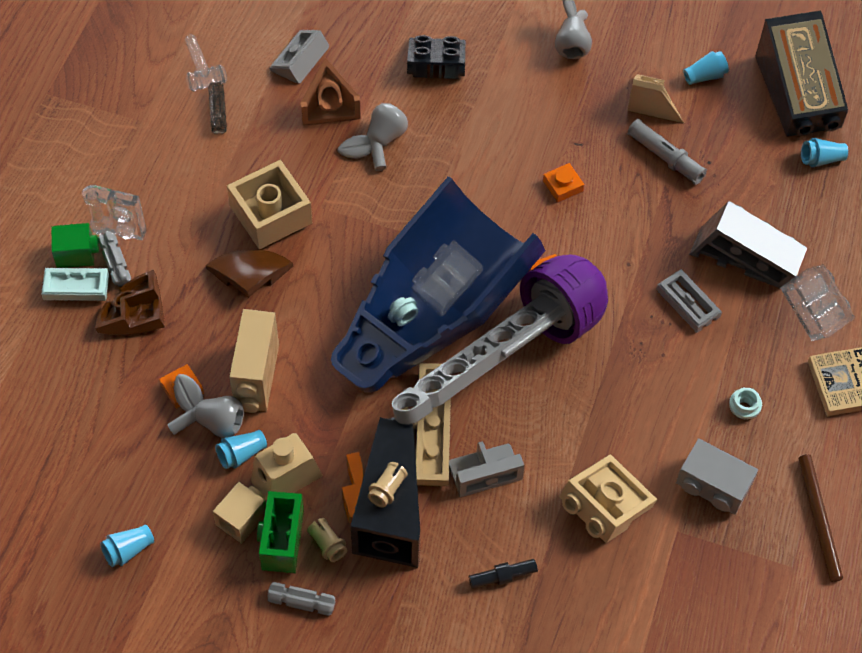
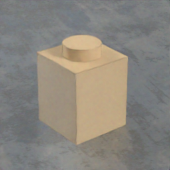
M238 482L213 510L216 526L242 544L257 527L259 521L264 519L266 509L265 497L255 487L250 486L247 488Z

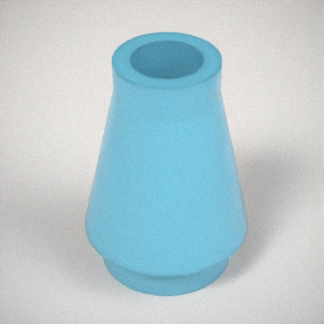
M711 51L690 67L683 69L685 79L689 85L723 78L724 74L729 72L727 60L721 51L716 53Z
M811 138L803 143L801 158L805 165H810L811 167L845 161L848 158V146L846 143Z
M257 430L251 433L222 438L221 443L216 444L215 448L222 466L225 469L230 467L236 469L260 450L267 448V441L263 432Z
M143 525L139 528L107 535L106 540L100 542V546L106 561L111 567L117 564L123 566L147 546L153 544L154 537L149 527Z

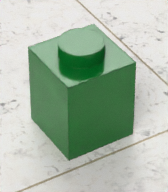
M89 223L51 226L52 255L57 268L94 266V253H99L98 235H92Z

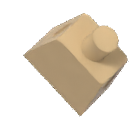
M292 433L285 438L277 439L273 445L259 452L254 457L251 483L264 495L265 503H267L268 491L295 493L321 478L322 473L302 440L296 433Z

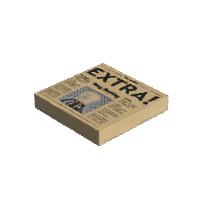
M862 347L810 356L807 362L827 417L862 411Z

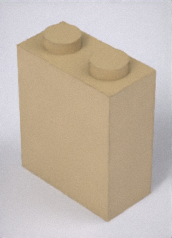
M243 309L230 372V383L233 397H236L242 403L245 412H267L279 349L275 312Z

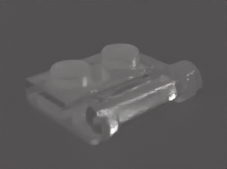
M88 185L82 190L84 202L88 204L92 217L90 225L95 234L102 235L110 231L124 239L133 238L143 241L147 230L139 196L97 185ZM101 203L107 205L109 217L104 216Z

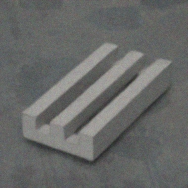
M682 269L657 285L656 290L696 333L701 331L704 325L706 327L710 325L713 319L717 320L721 317L722 311ZM677 280L700 303V305L708 312V314H705L703 310L694 302L695 300L688 293H685V291L676 283Z

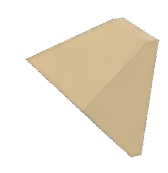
M637 74L632 84L628 111L684 123L664 87L665 80Z

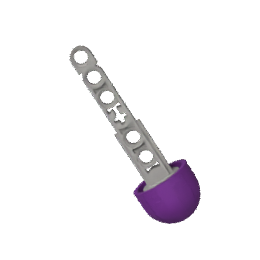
M562 255L546 260L526 273L520 282V296L524 307L417 381L414 388L409 387L397 395L391 403L395 420L401 424H412L421 420L433 411L432 408L442 405L541 333L561 344H570L580 338L601 320L607 308L608 292L606 280L601 271L592 262L583 257ZM463 372L459 375H451L453 373ZM439 389L435 392L425 393L429 390ZM415 406V407L412 408V409L401 410V409H403V408H405V407Z

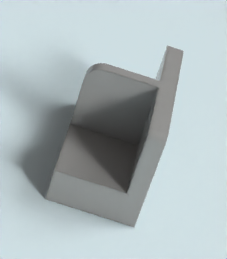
M482 441L477 443L476 453L449 460V469L459 497L522 480L524 463L520 454L514 455L510 444L486 449Z

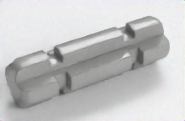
M110 231L105 232L98 237L100 248H103L102 253L108 270L111 272L110 275L113 283L118 285V287H122L131 281L129 270H126L127 265L120 247H117L118 240L116 235Z
M277 582L271 583L267 595L268 601L281 605L282 602H285L286 606L311 612L316 609L318 613L328 616L333 613L336 602L333 595L321 593L320 596L317 595L316 591L290 586L288 589L285 588V584Z

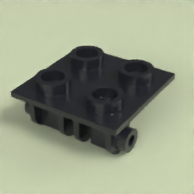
M426 35L409 38L407 74H412L415 78H427V68L430 65V78H433V65H439V78H442V65H445L444 78L459 79V76H465L466 40H460L454 36L433 39Z

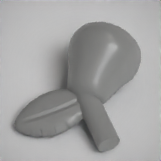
M562 0L568 18L564 20L561 29L556 35L555 48L565 58L579 59L586 56L592 47V38L584 23L588 13L585 10L577 12L574 0Z
M382 103L376 106L371 114L367 135H357L345 140L338 147L337 151L347 158H361L372 153L375 170L383 171L386 169L383 147L406 132L408 119L394 105Z
M184 374L176 376L174 394L178 405H180L185 413L168 423V427L174 435L195 421L220 438L234 436L239 431L243 422L244 409L242 403L236 397L222 396L203 400L202 391L192 378Z

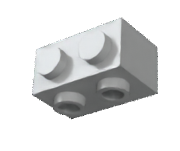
M698 438L680 469L676 484L680 485L685 492L694 496L699 495L710 501L717 509L724 512L729 511L736 515L753 485L759 469Z

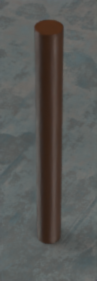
M805 454L798 459L829 579L831 582H837L843 579V574L812 456Z

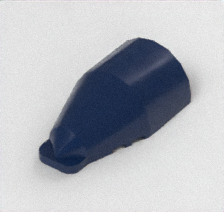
M448 176L386 248L383 255L385 261L379 274H374L371 283L373 287L366 301L362 300L346 336L332 352V365L360 390L366 393L378 391L389 378H397L483 325L546 251L541 240L534 233L524 243L514 238L486 216L467 198L454 180ZM401 297L405 299L412 297L416 301V307L419 310L417 316L404 326H398L396 322H391L388 318L391 304Z

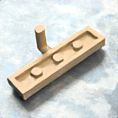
M420 363L419 380L442 364ZM439 389L429 390L425 393L435 392ZM451 398L442 405L432 408L433 411L421 420L412 423L413 429L417 430V485L448 486Z

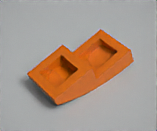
M359 452L346 455L347 471L351 485L342 487V502L349 526H351L363 482V468Z

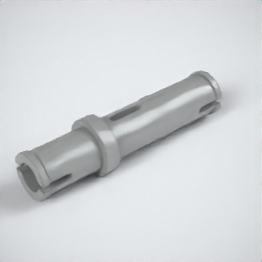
M636 119L630 125L627 134L667 162L668 168L672 171H679L695 185L703 180L707 169L688 157L687 151L684 149L679 150L661 135L642 123L640 119Z

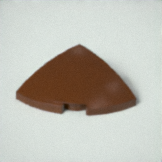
M237 250L215 258L206 265V269L225 285L229 286L232 284L249 298L266 282L271 285L274 284L293 267V262L279 254L266 250Z
M151 270L141 274L120 287L121 293L114 298V305L112 306L110 301H106L100 310L95 329L101 334L123 335L164 328L163 306L155 271Z

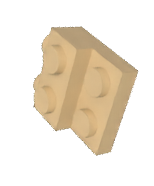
M611 454L568 480L559 496L562 499L564 509L570 514H577L586 523L588 533L595 538L600 537L605 543L626 531L633 520L653 508L658 500Z

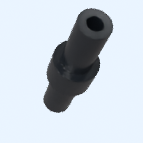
M535 559L511 565L505 562L494 565L492 570L469 575L468 578L472 589L493 583L503 585L513 582V578L538 572Z

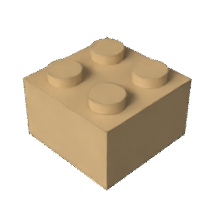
M281 159L227 185L230 207L259 250L312 224L311 202Z

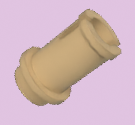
M389 462L378 481L369 486L370 493L368 498L373 504L385 507L394 501V493L408 475L403 466H401L395 476H392L399 464Z
M325 518L318 519L320 527L314 521L307 531L322 549L323 558L329 559L330 562L340 560L347 553L345 540L337 537Z

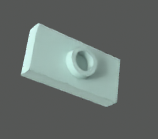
M45 268L42 298L43 300L106 301L109 280L108 268Z

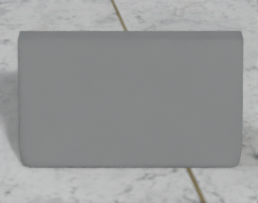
M299 30L273 62L270 70L290 81L301 83L327 51L329 44L320 30Z

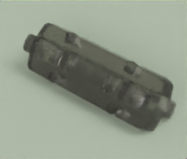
M212 82L208 86L211 131L214 134H224L227 131L224 85L221 82Z

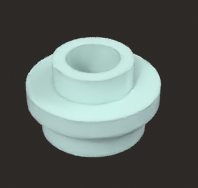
M401 297L395 300L389 308L388 318L390 321L396 322L398 326H404L411 322L419 312L416 307V301L412 297L406 299Z
M741 388L731 395L729 407L737 417L752 419L760 413L762 400L754 389ZM745 402L749 404L750 407H744L740 403Z

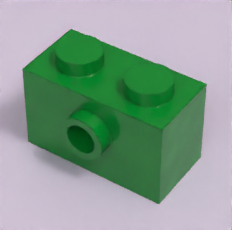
M268 491L264 522L259 521L257 529V542H261L259 558L263 571L296 573L304 516L302 494Z

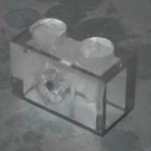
M454 240L449 246L443 244L434 254L433 258L435 261L428 269L425 267L420 269L412 279V282L415 283L412 286L413 292L441 317L483 272L482 264Z
M824 264L806 269L780 287L812 341L830 337L855 319L849 301L842 296L835 284L834 276L826 269Z

